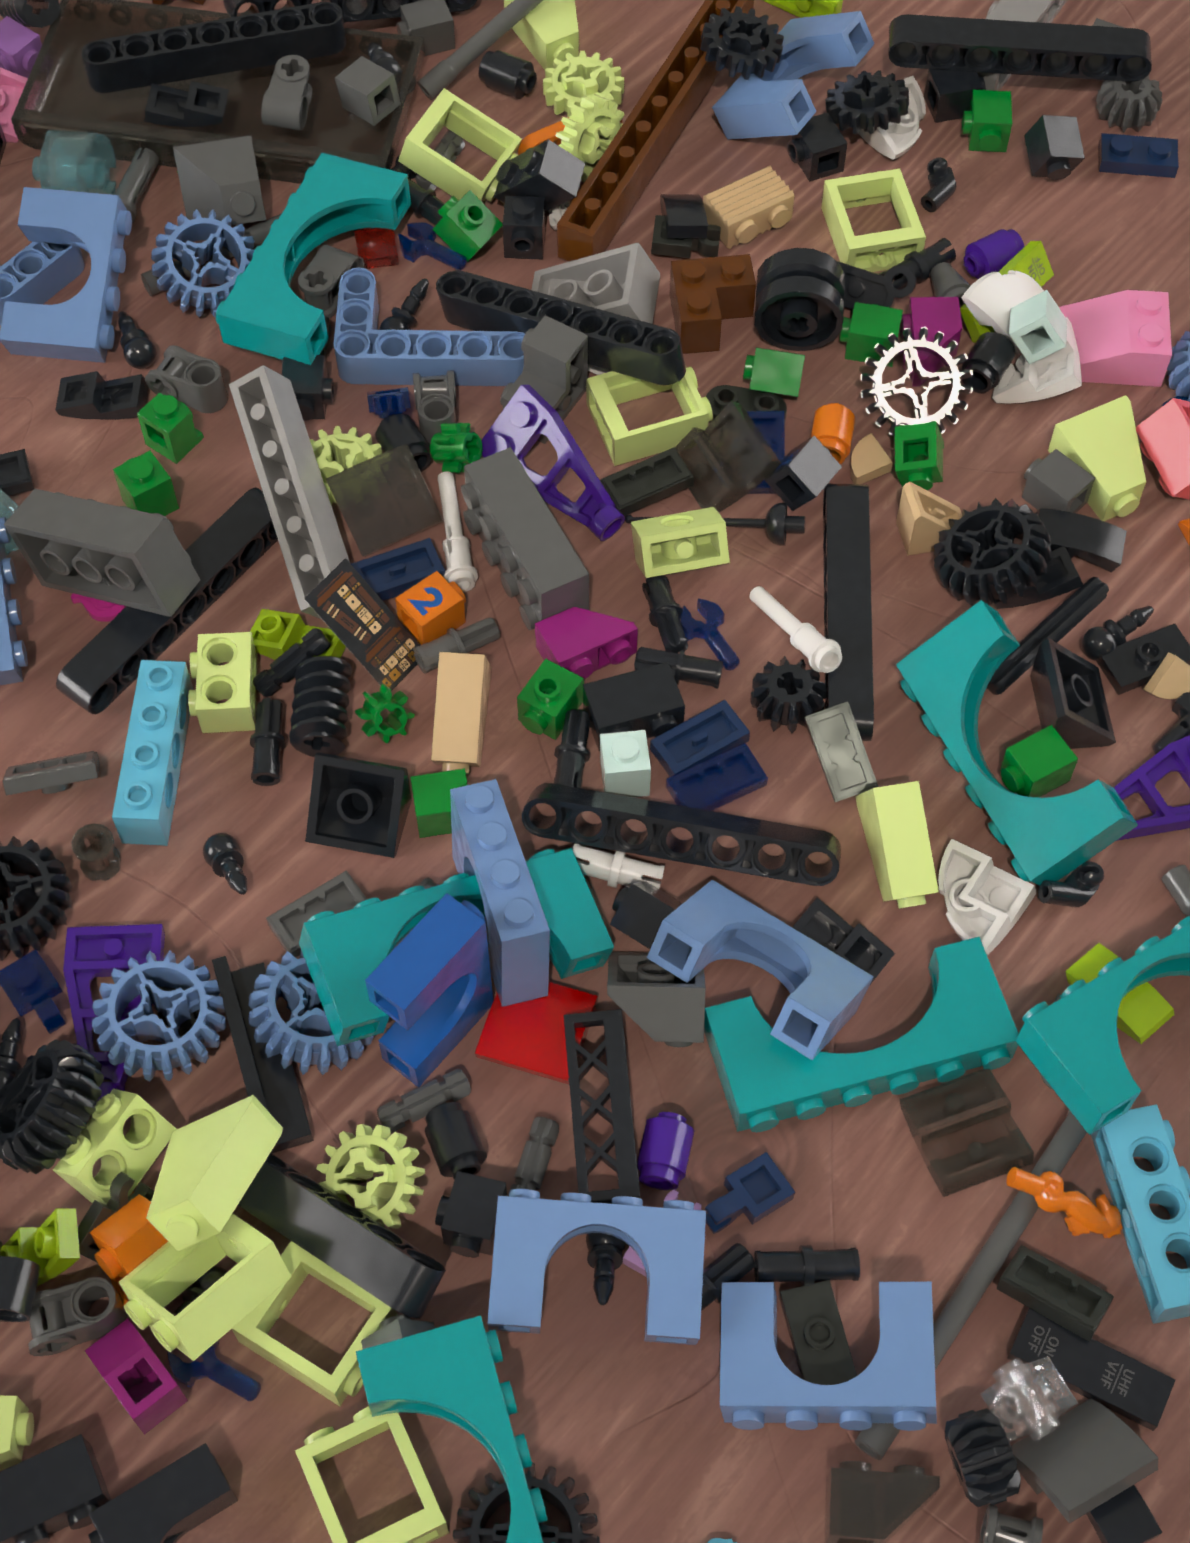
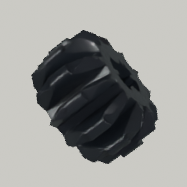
M784 656L780 661V666L768 661L766 666H764L763 673H757L753 679L752 688L754 690L751 692L750 702L753 708H757L759 722L771 720L773 732L781 725H786L791 734L796 731L797 724L808 728L804 717L824 710L825 702L823 699L826 698L827 692L825 683L819 681V672L813 669L805 670L806 664L804 659L796 665H791L786 656Z
M985 1408L976 1412L970 1410L959 1414L958 1418L946 1422L944 1432L948 1452L960 1485L963 1487L965 1495L970 1502L977 1507L989 1503L992 1506L1007 1501V1497L1019 1493L1021 1476L1017 1469L1018 1464L1005 1429L1001 1426L999 1417Z

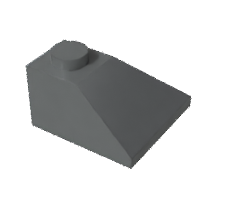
M251 135L173 146L186 217L189 220L193 219V212L196 209L201 213L202 218H208L209 212L213 209L216 212V220L222 221L229 214L232 218L231 225L266 220Z
M611 952L608 958L607 995L655 1042H664L671 1047H688L693 1043H704L706 991L704 968L686 983L647 958L648 953Z

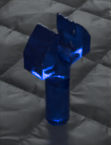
M428 223L407 224L408 236L415 239V241L400 233L398 234L399 246L403 257L413 263L420 256L428 255L459 271H462L467 264L465 256L434 241L436 239V233L432 230L434 226Z
M698 599L697 610L706 619V624L692 618L686 606H683L681 624L687 641L696 637L704 639L718 660L724 661L723 667L726 670L731 671L737 668L740 664V659L718 630V626L724 623L725 616L719 605L705 599Z
M219 1341L200 1355L203 1362L194 1361L186 1363L176 1355L168 1352V1360L174 1376L179 1382L189 1388L193 1386L197 1379L207 1377L247 1401L255 1400L260 1393L261 1384L217 1358L215 1350L219 1345Z

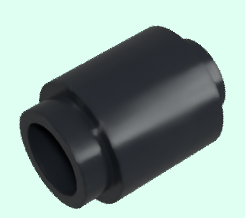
M501 50L496 52L488 51L483 56L478 71L480 80L485 81L487 87L517 99H521L526 94L531 93L537 79L531 62Z
M994 332L980 335L967 356V360L962 365V370L971 369L973 373L970 378L962 379L963 383L973 387V391L977 393H986L990 389L995 388L1015 357V349L1009 339L1000 333Z
M392 414L381 421L376 430L375 438L393 467L406 476H413L425 470L431 462L430 446L412 418L407 414Z
M458 1102L445 1103L432 1109L425 1117L427 1126L424 1132L440 1174L444 1177H453L454 1180L457 1171L476 1175L481 1170V1165L487 1159V1153L471 1113L464 1110Z

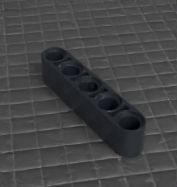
M271 1153L238 1204L389 1307L412 1318H422L446 1271L444 1266Z

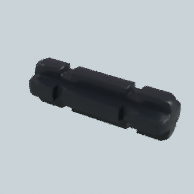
M314 628L302 637L303 642L301 644L296 642L270 664V670L264 669L253 678L252 682L260 694L264 697H271L282 688L280 685L282 682L288 683L295 677V670L300 663L313 656H320L330 648L331 643L320 629Z

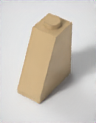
M439 652L431 761L436 765H442V772L465 768L466 774H469V767H481L492 667L485 655Z

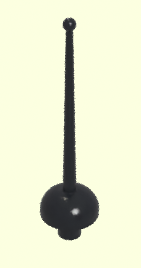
M787 503L773 505L767 512L765 519L723 518L726 526L765 528L770 541L777 545L786 544L787 533H805L806 517L787 516ZM626 515L625 522L630 524L631 521L643 520L654 517H633L632 515Z

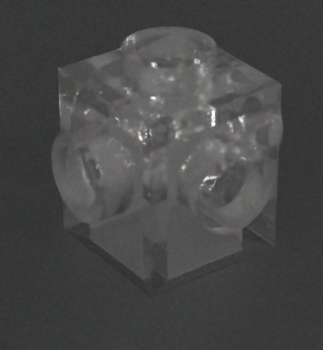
M1049 1356L1024 1365L1019 1358L1008 1362L992 1374L997 1382L980 1394L989 1410L999 1417L1009 1442L1030 1434L1033 1441L1045 1437L1061 1425L1057 1418L1078 1403Z

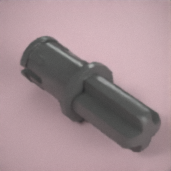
M493 618L483 619L458 631L454 628H449L447 634L440 638L414 647V657L421 671L426 674L438 668L439 652H471L500 638V631Z

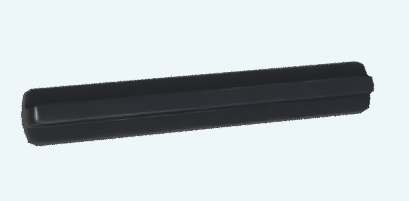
M1092 577L1083 584L1084 586L1076 590L1019 642L1020 646L995 671L987 685V689L994 695L1002 694L1034 664L1041 641L1049 638L1056 643L1059 642L1107 597L1108 585L1098 577Z

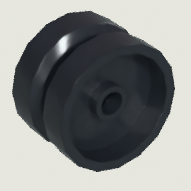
M809 248L787 249L765 259L758 269L754 325L759 335L773 346L793 351L817 349L834 341L842 331L844 319L845 274L840 263L829 254Z

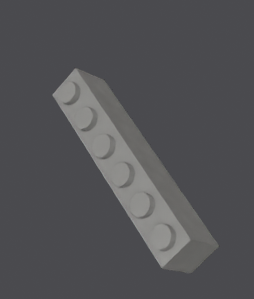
M262 365L230 383L229 387L300 610L320 618L304 598L345 558L348 561L349 558L291 381Z

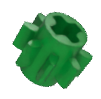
M442 423V432L434 434L431 439L430 453L436 463L443 464L442 472H464V466L479 460L482 454L481 439L475 432H470V423Z
M381 684L380 692L372 694L366 691L363 692V696L366 699L363 708L355 710V714L360 719L368 720L361 730L368 737L374 735L378 730V736L384 743H388L390 736L398 733L405 736L407 733L404 727L406 726L407 719L415 717V714L409 708L402 707L407 702L408 697L401 690L392 696L391 689L385 684ZM386 708L390 714L383 719L380 713Z

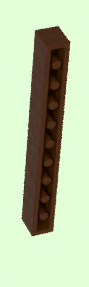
M754 0L704 1L578 191L577 196L557 223L559 258L570 262L606 251L721 72V70H715L717 62H707L705 60L707 52L700 49L704 24L709 22L712 13L720 16L722 8H726L730 13H734L735 7L740 6L742 12L748 14L751 8L754 9Z

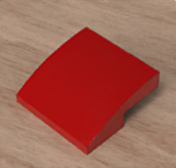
M549 982L548 996L502 1007L497 993L482 1030L475 1055L480 1059L569 1085L564 1015L594 1012L598 996ZM589 1027L575 1028L576 1043L580 1046L582 1043H585Z

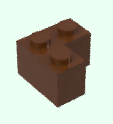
M750 254L671 261L669 295L675 329L680 336L683 354L720 351L722 320L753 317L756 281Z

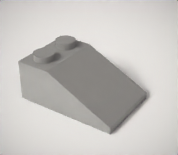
M638 242L535 271L531 290L653 324L660 272Z

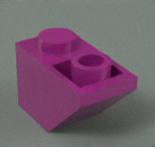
M910 297L907 314H902L900 324L901 339H904V328L908 327L912 331L913 340H918L921 327L928 328L926 340L933 342L936 333L941 331L944 333V336L939 346L945 349L952 340H955L958 345L950 355L952 358L956 356L962 332L959 297ZM917 350L921 366L926 371L937 372L944 366L943 362L935 355ZM903 352V367H904V370H906V366H905L906 360H905V355H904V352ZM912 363V386H921L926 382V379L918 378Z
M572 607L535 623L536 648L543 660L546 658L584 679L588 678L594 671L610 664H621L637 653L638 628L631 621Z
M128 1318L85 1350L101 1376L144 1435L188 1401L172 1376Z

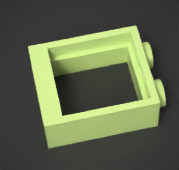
M444 88L406 137L398 161L451 196L454 195L458 200L471 190L482 203L485 199L492 202L498 185L496 179L497 172L506 160H511L518 156L516 153L522 138ZM444 126L497 160L483 181H480L429 148V145Z
M900 168L825 180L821 209L840 262L867 271L877 272L888 270L904 261V257L912 251L920 252L924 250L926 235ZM892 202L901 229L854 235L845 209Z
M691 366L686 367V373L679 382L671 385H658L614 371L586 378L587 407L614 466L655 455L673 447L679 448L707 439L708 422L713 419L712 408L707 397L701 398L697 390V378ZM666 390H673L684 415L628 431L617 404Z
M232 1213L219 1234L180 1251H177L168 1241L120 1280L119 1284L129 1299L124 1305V1309L132 1321L142 1330L150 1326L156 1339L169 1352L178 1348L191 1360L195 1361L291 1278V1275L274 1242ZM226 1255L238 1263L176 1316L164 1308Z
M290 1241L281 1254V1258L291 1278L235 1325L232 1331L238 1342L338 1406H341L347 1395L354 1397L363 1387V1380L356 1356V1351L363 1350L361 1340L378 1331L380 1323L387 1318L397 1316V1312ZM308 1274L372 1313L332 1375L267 1335Z
M368 1406L353 1416V1423L336 1431L333 1427L318 1430L304 1440L305 1446L295 1450L333 1543H348V1540L316 1464L390 1429L424 1509L355 1543H430L449 1533L444 1516L399 1413L372 1417Z

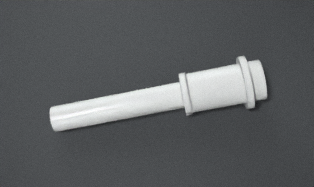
M442 472L437 478L447 538L442 543L447 566L444 578L448 583L451 581L455 582L463 592H467L475 586L478 573L475 567L472 566L469 549L470 542L467 537L463 536L454 475L451 472Z
M757 586L750 592L751 601L791 636V644L808 658L809 665L814 671L829 673L840 665L842 661L841 647L835 640L826 639L810 623H801L763 587Z

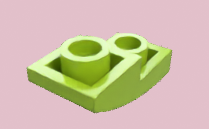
M261 609L250 630L256 652L273 660H276L296 642L301 644L303 642L302 637L314 628L320 629L331 643L330 648L320 656L341 658L346 648L331 629L305 625L301 616L294 613Z
M1096 944L1065 971L1068 983L1072 985L1081 979L1089 983L1098 977L1099 971L1105 965L1118 958V956L1102 944ZM1146 982L1130 991L1121 1000L1118 1009L1117 1028L1142 1044L1175 1015L1174 1009L1151 984Z
M56 1208L40 1227H19L5 1245L1 1247L0 1256L27 1259L39 1264L41 1269L37 1286L61 1274L80 1259L76 1208Z

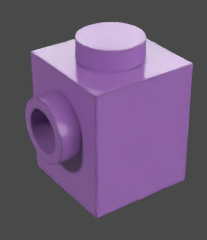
M6 16L0 21V67L29 79L47 64L40 36Z

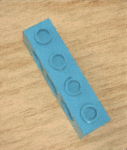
M141 660L112 814V819L122 844L168 846L190 717L188 693L189 690H194L186 662Z
M1158 1105L1130 1109L1125 1114L1092 1133L1091 1137L1113 1204L1120 1211L1122 1231L1152 1322L1155 1324L1190 1316V1178L1187 1170L1183 1166L1178 1165L1173 1151L1175 1147L1174 1132L1170 1122L1162 1119ZM1133 1157L1147 1159L1153 1165L1154 1171L1147 1172L1140 1169L1135 1164ZM1149 1204H1159L1165 1207L1171 1219L1163 1220L1156 1217L1152 1213ZM1172 1251L1180 1254L1186 1261L1187 1269L1174 1267L1168 1261L1166 1252Z

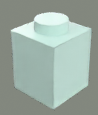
M1045 290L1011 308L1009 335L1028 363L1032 364L1066 347L1067 319L1048 290Z
M646 730L600 734V766L604 792L629 797L650 796L651 765Z

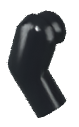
M941 157L931 160L927 165L931 189L921 198V204L928 212H935L954 194L957 187L952 168L948 167L946 159Z
M1087 861L1073 870L1064 882L1044 880L1038 890L1039 899L1042 903L1081 907L1098 890L1100 883L1104 879V871L1099 864Z

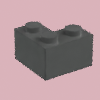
M545 315L535 328H530L524 335L521 343V350L524 355L523 371L514 383L510 382L505 387L500 403L504 409L520 385H530L558 412L564 421L586 392V378H588V335ZM543 434L538 438V441L544 444L549 440Z

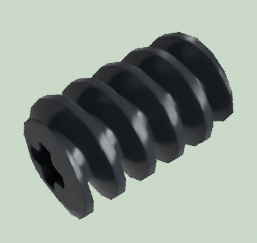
M0 0V15L3 18L8 16L25 27L44 28L49 26L58 18L61 11L58 0Z
M330 656L313 657L304 660L295 670L296 683L293 687V714L290 719L292 728L289 732V740L296 750L305 755L315 757L317 752L338 755L346 748L341 740L347 736V728L344 724L348 720L346 708L350 700L347 693L351 689L348 678L352 674V668L345 660Z

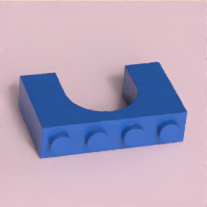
M448 893L438 901L365 979L369 1001L396 1021L378 1040L382 1059L417 1087L447 1057L491 1008L493 1003L485 917L472 903L466 900L460 903Z

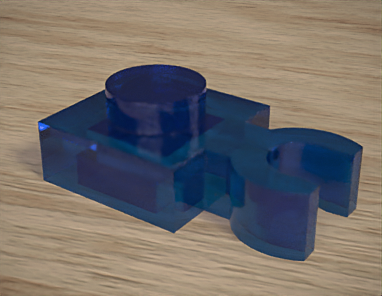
M408 387L367 392L369 412H374L379 418H385L392 414H403L406 408H411Z

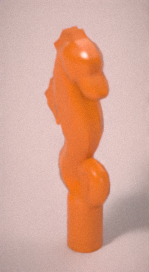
M1017 1167L1010 1169L1006 1179L1007 1186L1033 1195L1038 1207L1046 1212L1056 1213L1065 1211L1067 1216L1064 1220L1073 1236L1095 1233L1103 1234L1104 1238H1111L1114 1235L1121 1234L1120 1230L1123 1227L1120 1211L1116 1206L1110 1204L1105 1194L1096 1197L1095 1206L1087 1196L1079 1191L1063 1192V1179L1056 1172L1046 1171L1037 1176Z

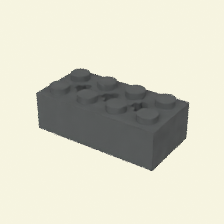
M509 447L465 465V484L461 486V492L468 509L463 512L465 523L472 535L478 533L483 541L482 550L489 565H497L502 573L500 578L506 594L510 598L515 596L521 605L519 606V611L527 629H535V623L572 607L589 610V573L512 448Z
M34 489L4 523V526L39 582L45 587L171 617L200 581L191 563V557L183 549L174 533L172 523L166 516L159 513L152 514L133 510L126 506L119 507L100 503L93 499L86 500L72 497L60 492L53 493Z

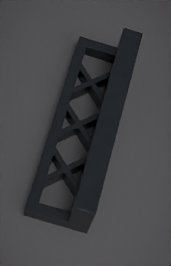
M226 956L213 959L212 963L221 997L223 998V1005L248 1097L254 1095L283 1127L282 1135L272 1149L271 1154L314 1141L292 1063L283 1069L281 1065L282 1054L279 1053L267 1058L265 1053L267 1043H256L254 1039L256 1028L251 1027L248 1021L249 1012L252 1011L248 1005L250 994L256 991L254 985L259 974L265 975L266 973L264 962L231 972Z
M622 1009L565 1014L564 1027L578 1193L590 1195L591 1202L612 1204V1198L618 1196L640 1198ZM604 1026L605 1040L592 1054L576 1043L575 1028ZM605 1052L607 1056V1066L599 1060L605 1054ZM577 1055L585 1060L579 1069ZM592 1067L609 1079V1086L597 1100H594L580 1089L579 1083ZM609 1099H611L612 1113L603 1107ZM581 1101L590 1107L583 1116ZM597 1113L613 1125L614 1131L600 1148L584 1136L583 1130ZM614 1145L616 1160L607 1154ZM585 1148L594 1154L587 1163ZM602 1160L617 1172L619 1189L589 1192L588 1175Z

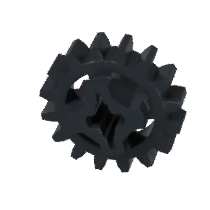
M740 6L735 7L734 13H730L726 8H722L720 16L712 13L709 22L704 24L700 49L707 52L705 57L707 62H717L715 70L728 69L729 77L733 78L736 72L742 73L745 80H749L750 73H754L759 78H762L765 70L773 72L776 63H779L783 51L782 43L784 36L777 34L778 24H767L769 16L756 17L755 9L751 8L747 14L742 12Z
M879 70L874 75H871V72L862 71L861 74H858L857 78L850 74L847 75V82L845 83L836 81L834 83L835 89H828L827 98L825 99L826 112L829 113L835 124H839V130L844 131L851 127L853 128V134H858L861 129L872 134L877 130V127L884 130L889 129V122L899 124L901 122V115L908 114L909 89L905 87L903 79L895 80V74L893 73L883 77L882 72Z

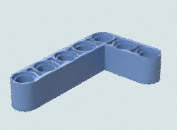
M32 242L0 266V325L2 323L5 301L44 304L77 278L85 267L80 247L66 244Z
M352 268L341 276L334 333V349L338 375L343 381L350 384L413 385V373H419L421 377L446 375L448 370H454L455 386H507L510 382L514 383L521 375L524 367L521 343L525 333L517 331L377 330L379 304L375 276L365 268Z

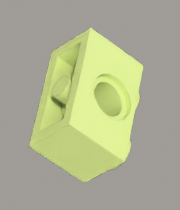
M714 507L631 521L635 559L645 578L730 563L726 522Z

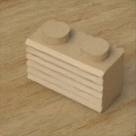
M767 166L704 195L703 203L708 225L712 224L721 227L720 240L729 249L733 245L737 246L739 243H748L755 236L757 237L759 233L763 234L772 227L780 228L790 221L794 204L793 190H790L789 186L785 185L784 180L781 181L780 175L777 176L776 171H773L771 166Z

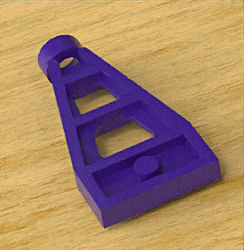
M520 385L481 440V455L485 458L511 447L545 502L584 524L600 541L609 539L623 525L624 515L615 508L614 502L558 412L530 385ZM541 434L548 437L558 455L557 462L546 476L530 469L524 462V457ZM569 468L575 471L585 485L584 492L576 502L571 501L558 491L556 487Z
M1190 735L1168 744L1114 787L1122 800L1134 793H1139L1153 813V816L1136 820L1138 826L1118 840L1190 828V804L1178 807L1168 806L1155 788V784L1160 779L1174 771L1179 772L1190 788Z
M162 924L67 927L63 971L77 1044L87 1049L88 1053L92 1054L102 1064L101 1073L104 1075V1079L112 1081L101 1084L99 1088L102 1090V1093L96 1100L95 1105L102 1097L110 1094L113 1088L125 1091L128 1074L125 1073L124 1062L114 1066L109 1062V1052L94 1051L92 1021L98 1016L93 1011L91 981L94 977H112L113 968L122 970L125 973L128 972L130 957L137 960L139 965L147 963L146 957L149 951L155 954L157 961H163L165 931ZM140 994L127 1005L122 1014L121 1021L129 1017L128 1012L139 1006L141 1003Z

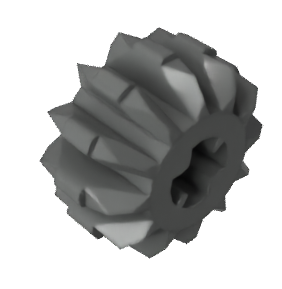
M1149 75L1142 80L1134 82L1104 80L1096 97L1099 119L1108 120L1109 128L1114 126L1121 127L1123 133L1127 128H1132L1139 132L1143 126H1151L1162 104V92L1159 89V81L1150 80Z

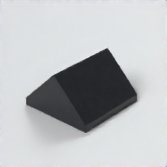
M1049 638L1041 641L1030 674L1041 729L1052 725L1070 749L1104 747L1116 743L1099 668Z
M317 752L314 759L305 842L395 858L412 801L407 768Z

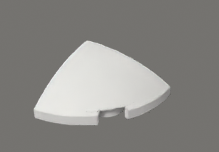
M913 76L903 79L905 87L909 89L908 114L901 115V122L899 124L889 122V129L884 130L877 127V130L872 134L864 132L863 129L858 133L875 150L893 160L909 151L922 132L921 128L918 130L919 121L926 114V106L922 91Z
M1009 270L1008 274L1001 275L999 272H991L982 276L967 289L961 298L979 325L992 326L996 333H1000L1009 339L1014 346L1015 353L1022 354L1009 335L1011 308L1044 290L1029 275Z
M1066 317V347L1032 364L1028 363L1023 354L1020 355L1016 361L1018 369L1016 370L1011 363L999 384L994 388L992 397L996 403L1011 404L1038 401L1082 386L1077 342L1068 317Z
M954 839L950 840L941 860L938 879L939 892L944 896L948 910L946 917L962 940L980 937L985 952L988 955L1004 939L1036 895L1035 885L995 867L992 857Z

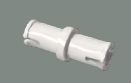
M574 844L573 853L575 857L590 862L577 860L583 875L608 881L607 886L617 888L618 884L630 887L632 883L646 881L660 889L661 881L645 878L643 875L662 879L665 866L625 857V852L616 851L615 854L581 846L580 844Z

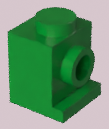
M159 392L137 413L145 444L175 464L182 460L204 438L203 433L194 427L191 410L183 402L171 395H163Z
M936 421L895 427V472L902 487L910 481L925 490H930L933 487V483L943 482L944 440Z

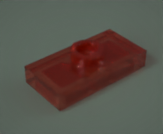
M362 228L354 230L357 253L359 257L363 258L365 269L399 265L394 230L387 228Z

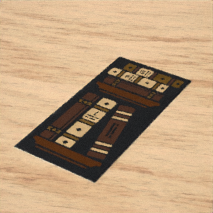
M346 558L304 598L380 686L385 684L392 691L417 665L413 648L421 644Z

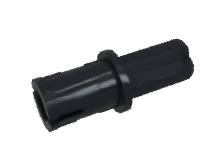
M408 178L411 198L410 208L414 210V215L418 218L425 217L437 225L442 219L437 212L445 203L436 198L435 191L432 189L426 191Z
M664 575L647 578L646 583L642 584V590L650 607V623L652 626L658 627L665 651L678 653L680 650L686 651L688 642L680 621L683 616V610L674 600L669 579Z
M640 647L636 653L635 671L668 662L677 685H679L680 681L711 686L716 689L719 688L724 662L722 660L716 661L685 655V650H680L678 654Z
M270 697L263 698L262 702L257 704L255 733L250 737V745L254 748L251 780H253V783L261 786H273L280 782L281 750L286 746V739L282 735L283 704L280 700H273Z
M570 709L565 714L561 745H558L554 752L557 758L554 784L577 788L582 786L583 769L585 763L590 758V752L586 749L590 718L589 713L585 710Z
M740 1243L731 1246L703 1269L701 1311L713 1301L718 1304L721 1302L722 1282H737L754 1268L755 1262L752 1255Z

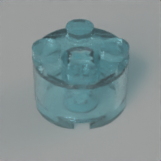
M48 130L46 132L40 157H35L32 163L33 177L35 180L40 181L42 189L111 195L115 193L116 181H110V168H116V158L112 144L107 136L95 132Z

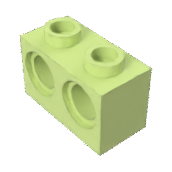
M252 633L198 634L197 652L190 653L192 679L196 678V689L189 690L188 693L190 716H197L202 733L255 730L256 688L252 681L257 676V653ZM229 662V663H227V664H225V665H220V666H218V664H220V663ZM223 699H227V700H228V701H226V702H224V703L216 704V702H218V701H220V700H223Z
M114 1088L110 1094L105 1095L94 1106L96 1112L92 1114V1118L87 1123V1128L83 1129L77 1137V1144H71L67 1149L65 1157L60 1159L53 1169L56 1174L91 1203L97 1200L105 1205L111 1198L110 1186L113 1179L120 1172H123L135 1180L128 1192V1196H130L169 1142L172 1132L177 1130L138 1094ZM130 1117L131 1126L128 1133L124 1136L123 1126ZM100 1158L101 1168L98 1174L93 1177V1166Z

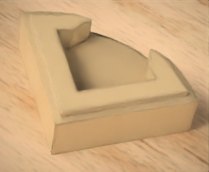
M872 433L862 438L852 452L850 476L853 484H863L892 470L893 462Z
M1168 652L1144 690L1164 699L1179 698L1183 693L1190 692V665Z

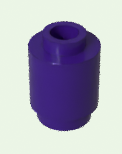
M1000 229L967 245L964 256V266L967 272L977 279L991 272H999L1025 247L1023 240L1013 229L1007 231Z
M660 1112L657 1117L646 1120L637 1161V1169L640 1171L639 1181L644 1185L659 1190H676L679 1180L685 1178L695 1131L690 1125L686 1124L687 1119L682 1115L673 1112Z

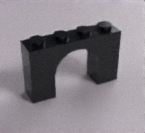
M204 1443L89 1513L96 1530L88 1534L91 1543H176L187 1532L236 1503L238 1499L208 1445Z

